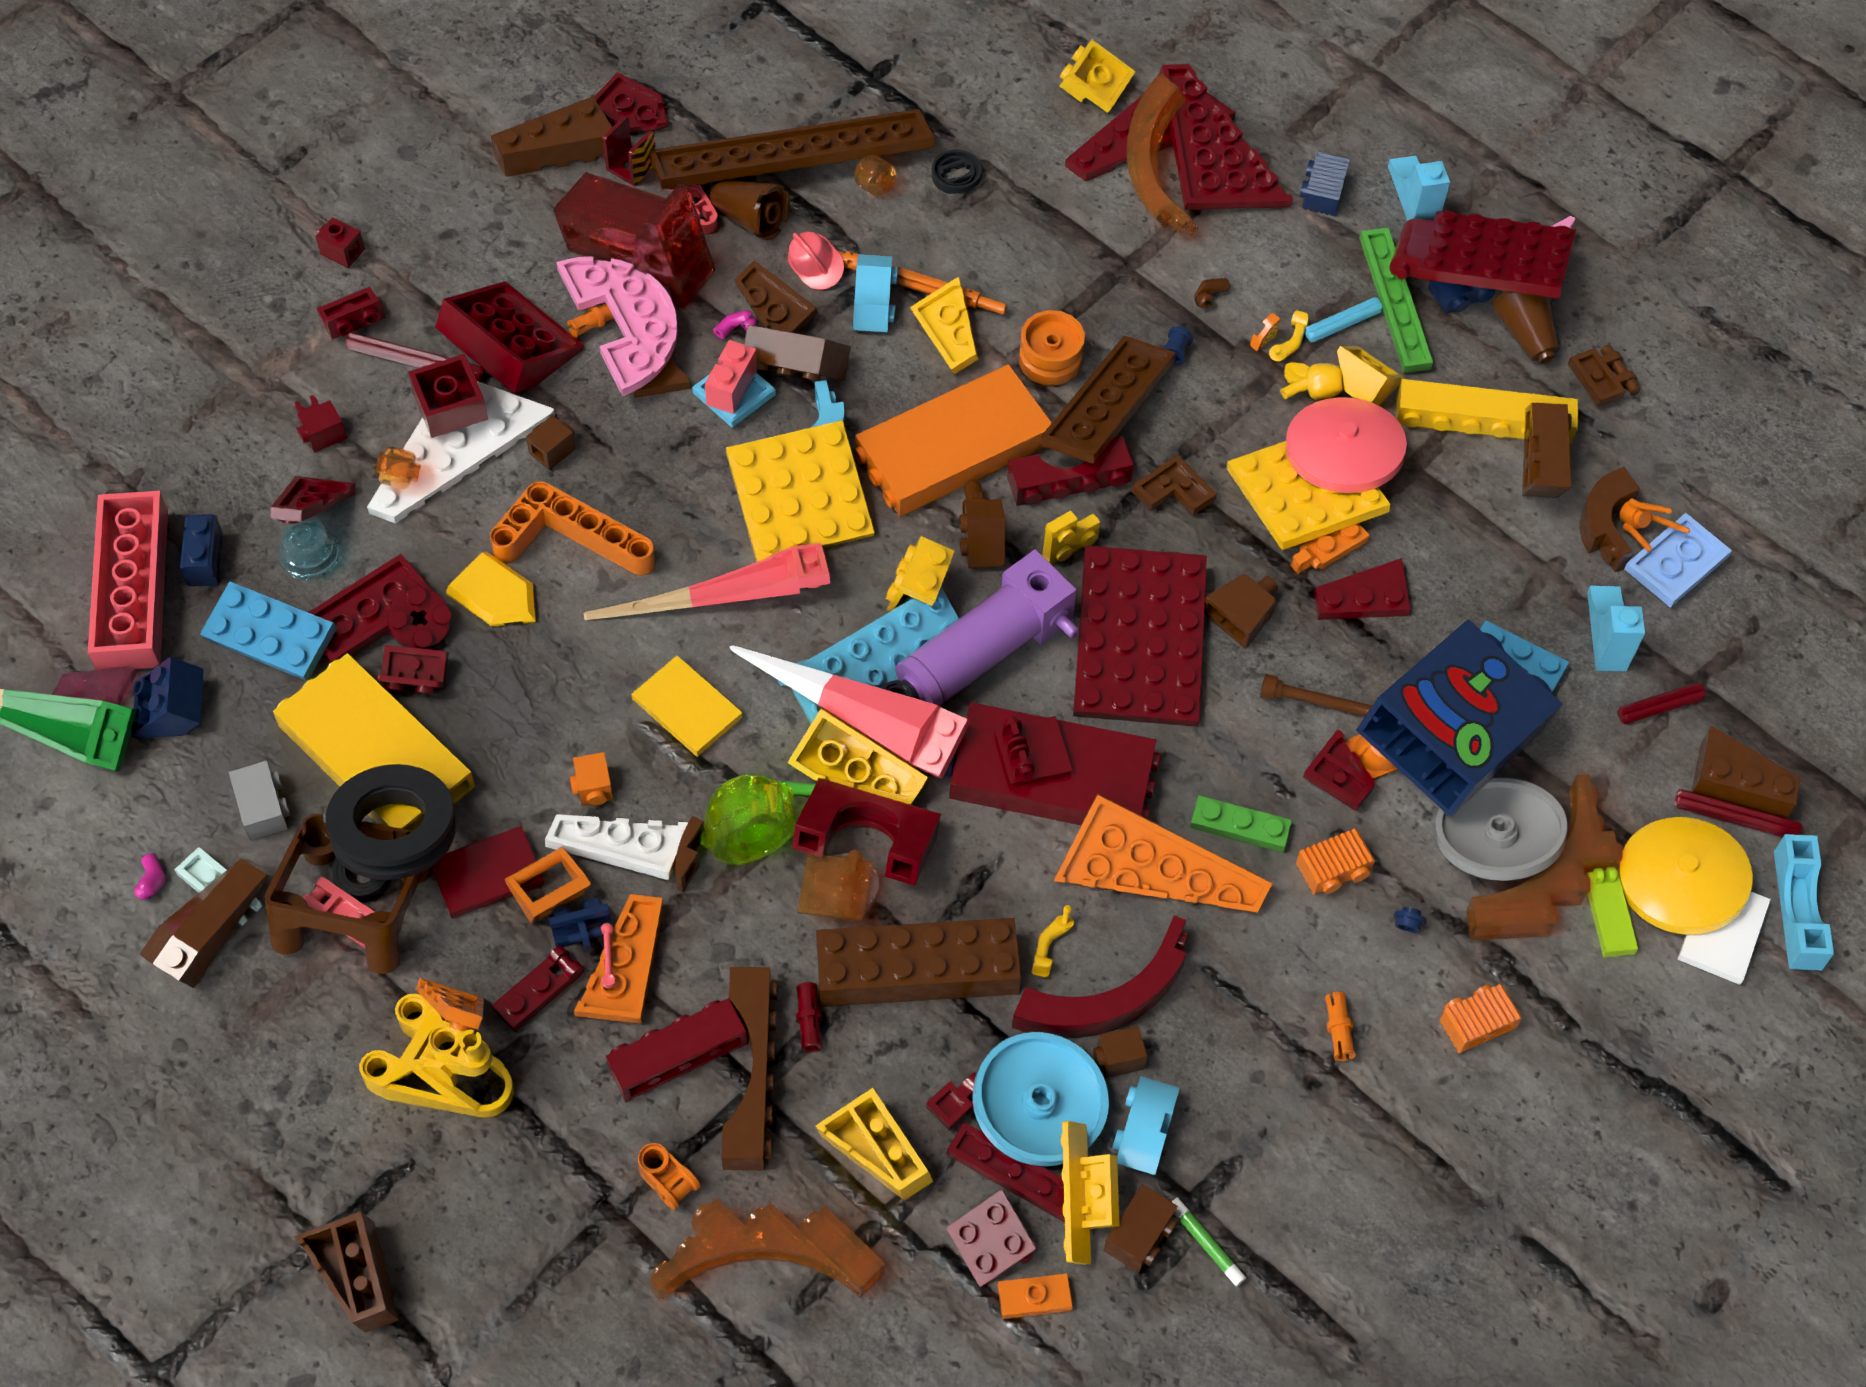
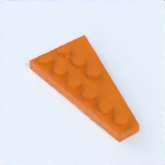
M1097 794L1053 880L1055 882L1074 883L1082 886L1113 889L1120 892L1166 899L1172 898L1186 902L1211 904L1218 907L1257 913L1272 886L1271 881Z

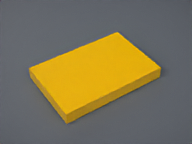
M675 656L631 694L633 701L696 757L702 754L743 718L742 712L678 656Z

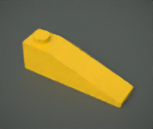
M820 709L787 762L813 780L818 781L819 778L910 805L914 802L929 778L825 709Z

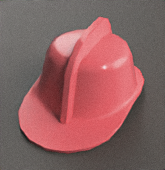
M809 231L800 234L795 232L793 234V240L790 243L788 262L791 268L812 289L826 290L835 286L842 278L844 272V261L839 252L821 234Z

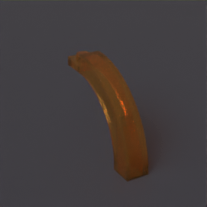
M1159 73L1143 94L1131 120L1127 139L1128 170L1138 197L1153 218L1164 229L1170 225L1178 233L1183 230L1191 237L1198 230V227L1189 215L1165 195L1158 173V153L1163 134L1170 120L1186 99L1174 83L1162 73Z

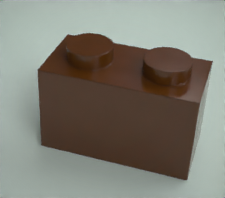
M1142 1184L1120 1217V1226L1114 1227L1106 1239L1103 1251L1140 1273L1145 1264L1151 1267L1161 1250L1157 1246L1162 1236L1169 1238L1178 1224L1179 1220L1174 1218L1178 1206Z

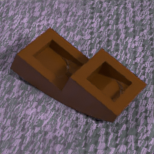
M694 816L691 817L682 834L676 855L675 876L677 889L681 892L685 890L700 867L696 849L705 837L704 821Z

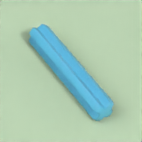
M1373 297L1307 326L1305 335L1310 342H1316L1381 313L1382 303L1377 297Z

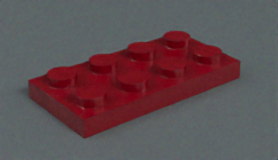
M402 554L394 557L308 612L333 622L337 626L333 637L323 653L330 663L342 658L347 653L350 656L354 655L389 632L387 611L391 602L399 593L415 586L432 590ZM412 612L410 615L413 617L417 613Z

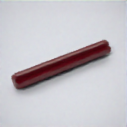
M1679 789L1675 795L1674 806L1782 837L1785 834L1800 835L1802 831V823L1683 789Z

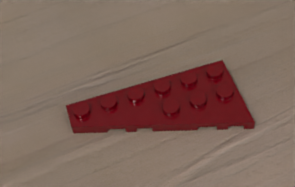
M1162 80L1158 81L1065 160V167L1084 181H1088L1115 170L1116 165L1125 161L1131 163L1139 160L1142 154L1150 151L1153 154L1172 146L1173 142ZM1210 95L1215 103L1219 102L1231 119L1235 120L1236 112Z

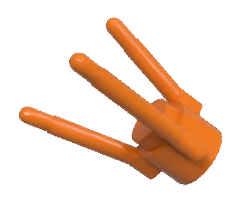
M1632 498L1620 510V520L1624 522L1622 529L1629 532L1648 552L1652 550V547L1636 529L1647 527L1651 521L1687 534L1690 533V528L1650 512L1671 514L1672 509L1668 507L1643 503Z

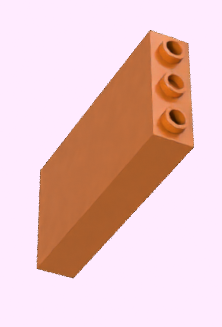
M1007 364L855 435L853 454L856 461L860 465L864 464L868 470V476L875 487L879 486L882 490L887 506L894 508L899 517L964 487L968 481L978 480L1008 466V460L1026 457L1046 448L1041 446V436L1051 425V421L1010 365Z

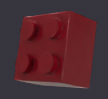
M465 353L408 372L412 393L431 438L488 420L484 397Z

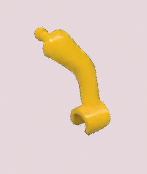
M1298 310L1294 312L1291 320V325L1295 326L1293 336L1290 340L1271 347L1269 355L1272 360L1282 361L1300 348L1305 329L1308 326L1307 313Z
M1064 906L1063 915L1057 916L1040 934L1031 971L1033 975L1049 978L1053 959L1047 958L1048 950L1053 940L1073 928L1074 920L1069 917L1072 910L1071 906Z

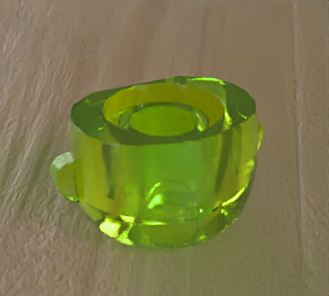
M758 773L744 774L726 781L711 795L705 808L703 817L705 831L701 835L702 846L712 851L719 861L736 865L749 863L773 853L782 847L794 834L796 816L791 803L794 796L792 789L784 782H778L774 778Z

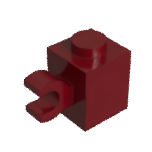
M311 395L309 397L312 405L307 408L302 407L299 401L295 402L300 426L296 427L297 433L302 443H309L314 453L347 439L343 422L330 400L319 404L317 398Z

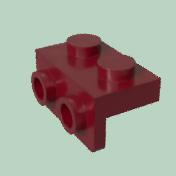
M371 287L316 308L318 316L332 340L346 336L355 330L375 324L386 318L382 301L379 297L375 296Z
M385 645L381 675H377L376 681L385 683V689L404 691V685L415 686L418 693L435 694V689L445 690L449 652Z

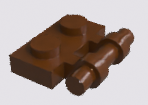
M1609 344L1600 350L1603 356L1598 353L1596 348L1570 357L1569 367L1597 407L1623 398L1625 394L1624 388H1627L1631 395H1635L1641 390V387L1636 382V375L1632 370L1628 371L1623 364L1621 354L1618 351H1614Z

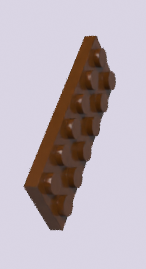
M1123 336L1042 434L1041 446L1094 464L1176 362V352Z

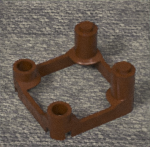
M313 814L306 817L302 821L303 831L300 828L297 829L265 894L272 949L280 954L289 955L296 953L304 946L303 927L351 936L365 944L366 963L372 972L386 974L394 971L400 964L398 936L406 910L418 884L426 881L430 876L431 867L416 875L401 879L405 883L392 912H374L359 919L308 909L303 897L295 893L283 891L300 855L304 854L305 860L315 866L329 864L336 856L331 847L326 823L323 822V814ZM362 821L358 828L367 837L378 840H394L410 834V830Z

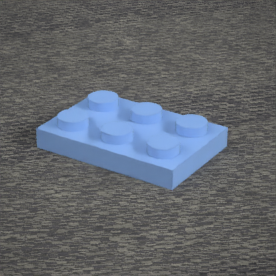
M1687 513L1683 514L1675 522L1690 528V533L1687 534L1668 527L1649 544L1652 547L1650 552L1644 548L1627 562L1624 570L1670 608L1723 563L1732 552L1730 548Z

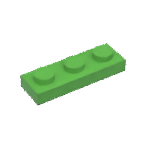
M1198 795L1190 828L1283 853L1292 820Z

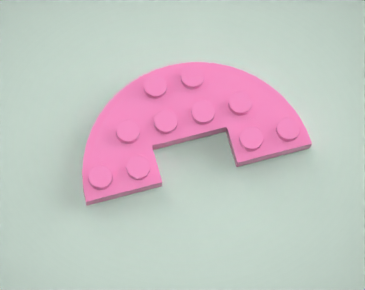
M591 256L556 262L557 270L578 311L606 302L624 338L600 346V354L622 396L640 389L654 379L669 361L677 340L676 312L665 288L649 273L645 275L634 269L633 264L611 258L610 262L594 260V257Z

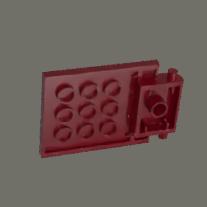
M1449 210L1437 211L1434 221L1411 219L1404 224L1389 269L1391 274L1396 275L1399 279H1405L1408 276L1424 280L1560 298L1575 241L1576 229H1570L1567 226H1546L1537 222H1516L1508 218H1486L1479 214H1456Z

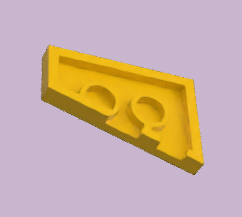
M959 277L910 307L912 313L953 374L958 373L978 360L962 283Z

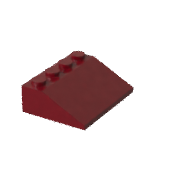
M506 281L443 299L435 328L449 341H452L468 357L476 361L486 372L494 376L514 394L535 387L584 348V345Z

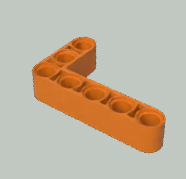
M542 481L529 485L490 533L493 555L504 564L516 561L546 525L636 575L649 574L655 567L654 547L649 538Z

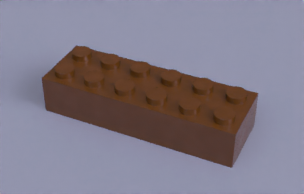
M1015 918L816 930L820 1007L1019 995L1021 975Z

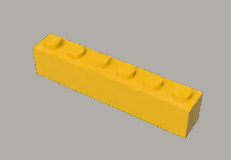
M1401 379L1396 397V419L1401 425L1411 428L1422 427L1438 431L1448 430L1464 432L1466 434H1483L1498 438L1509 437L1524 440L1525 408L1532 402L1568 404V413L1572 416V424L1569 431V443L1571 445L1578 428V399Z

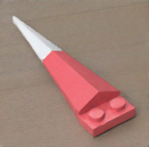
M734 645L729 646L740 657L821 706L913 767L940 779L943 778L970 724L968 719L933 703Z

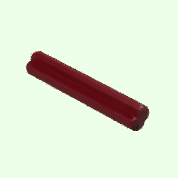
M1694 683L1620 706L1617 715L1622 724H1628L1702 701L1706 696V691L1701 683Z

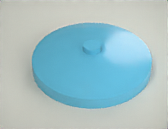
M1023 1033L1002 1041L989 1052L982 1062L973 1085L974 1113L985 1136L1005 1155L1029 1165L1055 1166L1063 1164V1148L1061 1145L1063 1121L1086 1124L1087 1146L1089 1149L1100 1135L1108 1115L1109 1097L1107 1085L1095 1061L1075 1043L1050 1033Z

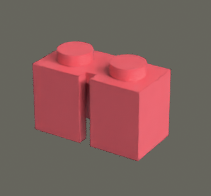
M728 340L718 359V364H715L705 382L706 405L731 414L735 413L757 372L756 348Z

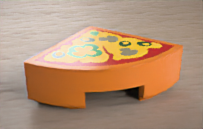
M1272 313L1265 318L1262 323L1266 326L1261 333L1253 335L1250 346L1254 350L1259 351L1277 336L1281 318L1276 314Z

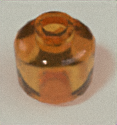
M877 155L864 157L857 164L854 173L856 184L873 196L886 194L893 188L896 181L894 166Z
M388 447L385 452H379L374 475L379 476V481L383 485L407 489L411 481L417 482L421 464L415 463L416 455L414 452L396 447Z

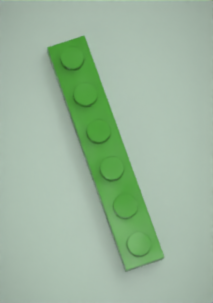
M1389 228L1361 231L1359 239L1379 300L1383 306L1384 316L1403 373L1431 370L1433 360L1406 279H1399L1396 275L1391 274L1389 269L1395 251Z

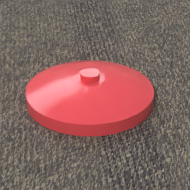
M1345 397L1325 399L1305 407L1291 421L1286 436V454L1294 470L1313 485L1343 493L1368 491L1390 481L1399 472L1404 463L1407 446L1405 432L1399 421L1390 412L1374 403Z

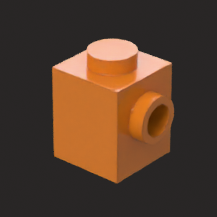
M605 752L573 757L576 775L569 777L573 795L579 794L581 806H598L606 801L613 800Z

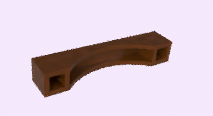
M730 967L729 1000L746 1030L753 1054L751 1079L744 1098L734 1114L723 1125L722 1167L723 1170L764 1171L765 1159H771L772 1138H765L766 1126H772L773 1105H767V1094H773L774 1073H768V1062H775V1042H769V1031H776V1010H770V1001L777 1000V980L771 979L770 967Z

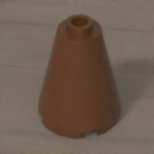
M722 180L714 185L710 191V199L714 208L763 240H772L779 235L782 230L778 229L781 221H787L790 211V195L787 191H784V186L780 184Z
M1504 291L1492 301L1493 311L1532 361H1539V363H1545L1555 358L1559 345L1550 297Z

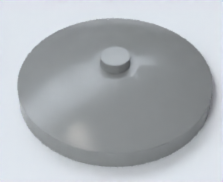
M1492 778L1453 816H1448L1439 808L1436 816V839L1443 855L1460 870L1484 879L1500 881L1517 880L1545 870L1559 858L1567 841V818L1560 803L1541 787L1519 779Z

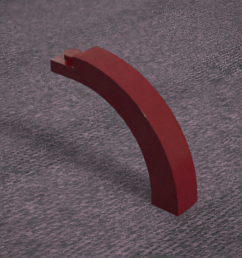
M1174 915L1163 942L1151 962L1137 976L1115 989L1091 996L1065 997L1046 994L1026 987L1013 1014L1012 1028L1025 1033L1043 1032L1063 1038H1083L1116 1030L1138 1019L1167 994L1184 966L1187 952L1182 950L1188 938V934L1183 932L1186 920Z

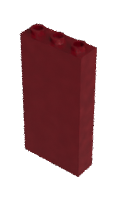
M970 702L966 717L970 724L960 742L950 782L949 799L1082 825L1097 794L1148 818L1149 807H1144L1143 805L1145 798H1152L1155 780L1149 779L1151 770L1157 771L1160 752H1155L1156 739L1057 720L1073 772L1010 785L994 728L1003 727L1005 724L1004 719L1009 716H1016L1017 720H1020L1021 723L1047 717Z

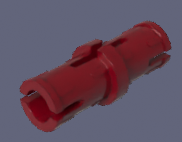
M813 982L800 983L799 986H796L798 999L796 1023L800 1025L801 1050L809 1053L817 1052L823 1048L820 1032V1022L823 1018L818 1006L817 984Z

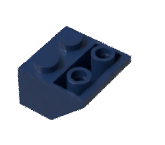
M169 657L146 675L139 678L135 682L132 691L134 695V709H137L131 736L135 738L183 736L198 726L201 722L204 669Z

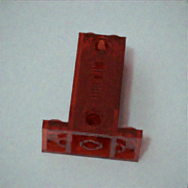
M585 172L553 208L568 251L585 257H594V260L610 262L611 258L633 264L634 269L645 275L649 273L660 283L668 285L675 306L685 308L716 270L689 186L678 184L667 198Z

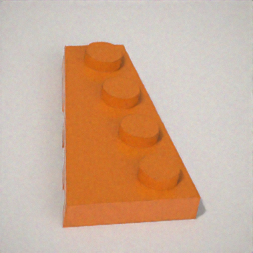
M421 977L419 978L415 990L445 1020L451 1021L450 1027L460 1031L470 1030L471 1028L479 1029L483 1017V997Z

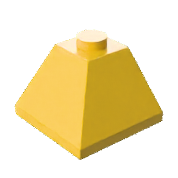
M1340 346L1337 350L1344 390L1352 398L1365 400L1379 406L1400 385L1401 379L1405 378L1359 346Z

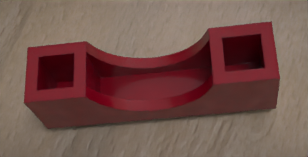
M1122 436L1114 438L1094 464L1085 461L1076 467L1059 468L1046 463L1037 454L1008 460L1007 479L1016 506L1023 504L1032 505L1042 500L1061 499L1080 492L1090 493L1104 487L1122 486L1125 483L1131 482L1133 463Z

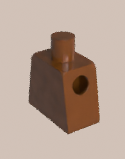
M1242 574L1206 596L1204 615L1246 649L1273 615L1276 600L1272 594L1278 590V586L1269 576H1265L1256 583L1248 575Z

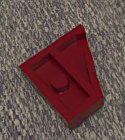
M1337 729L1305 770L1303 778L1357 811L1374 789L1375 782L1369 772L1363 769L1361 760L1355 751H1350L1343 740L1344 734L1342 731Z

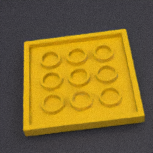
M843 420L726 447L728 462L756 562L792 546L821 543L822 548L874 536V529Z
M1286 441L1227 461L1228 472L1281 550L1390 511V503L1378 487L1363 492L1343 493L1320 488L1302 478L1288 460Z

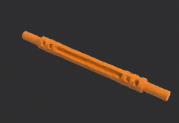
M838 251L844 261V268L856 271L858 254L851 251H846V253ZM892 265V267H897V284L930 295L948 283ZM962 287L967 307L973 309L980 307L1002 315L1005 314L1007 309L1006 303L983 297L980 292Z

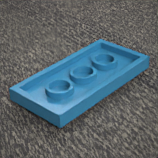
M229 581L200 636L204 640L308 681L333 637L337 626L333 622Z

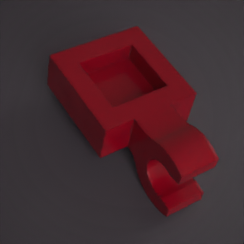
M975 1072L958 1088L949 1081L926 1102V1108L949 1131L974 1109L970 1099H972L973 1085L977 1075Z

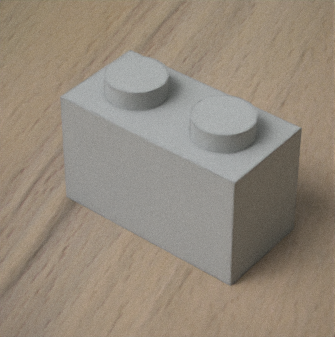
M263 761L229 772L242 823L250 841L288 829L285 817L290 816V811L285 797L279 799L277 790L283 789L277 770L271 772L268 762Z

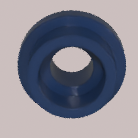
M1402 907V911H1395L1393 916L1396 919L1395 927L1413 933H1419L1421 927L1426 925L1427 919L1421 916L1422 912L1412 907Z

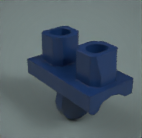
M597 897L586 900L583 904L584 909L571 912L570 907L567 906L554 908L553 917L549 918L556 947L582 942L584 950L591 949L589 939L604 936L600 931L604 923L612 925L608 904H602L601 900Z

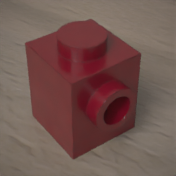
M333 217L325 226L318 230L315 236L320 255L346 268H349L365 250L361 231Z

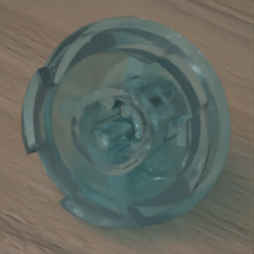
M306 519L303 522L289 524L285 528L278 547V559L282 567L293 577L307 580V577L317 576L321 573L325 576L334 569L338 561V539L320 522Z

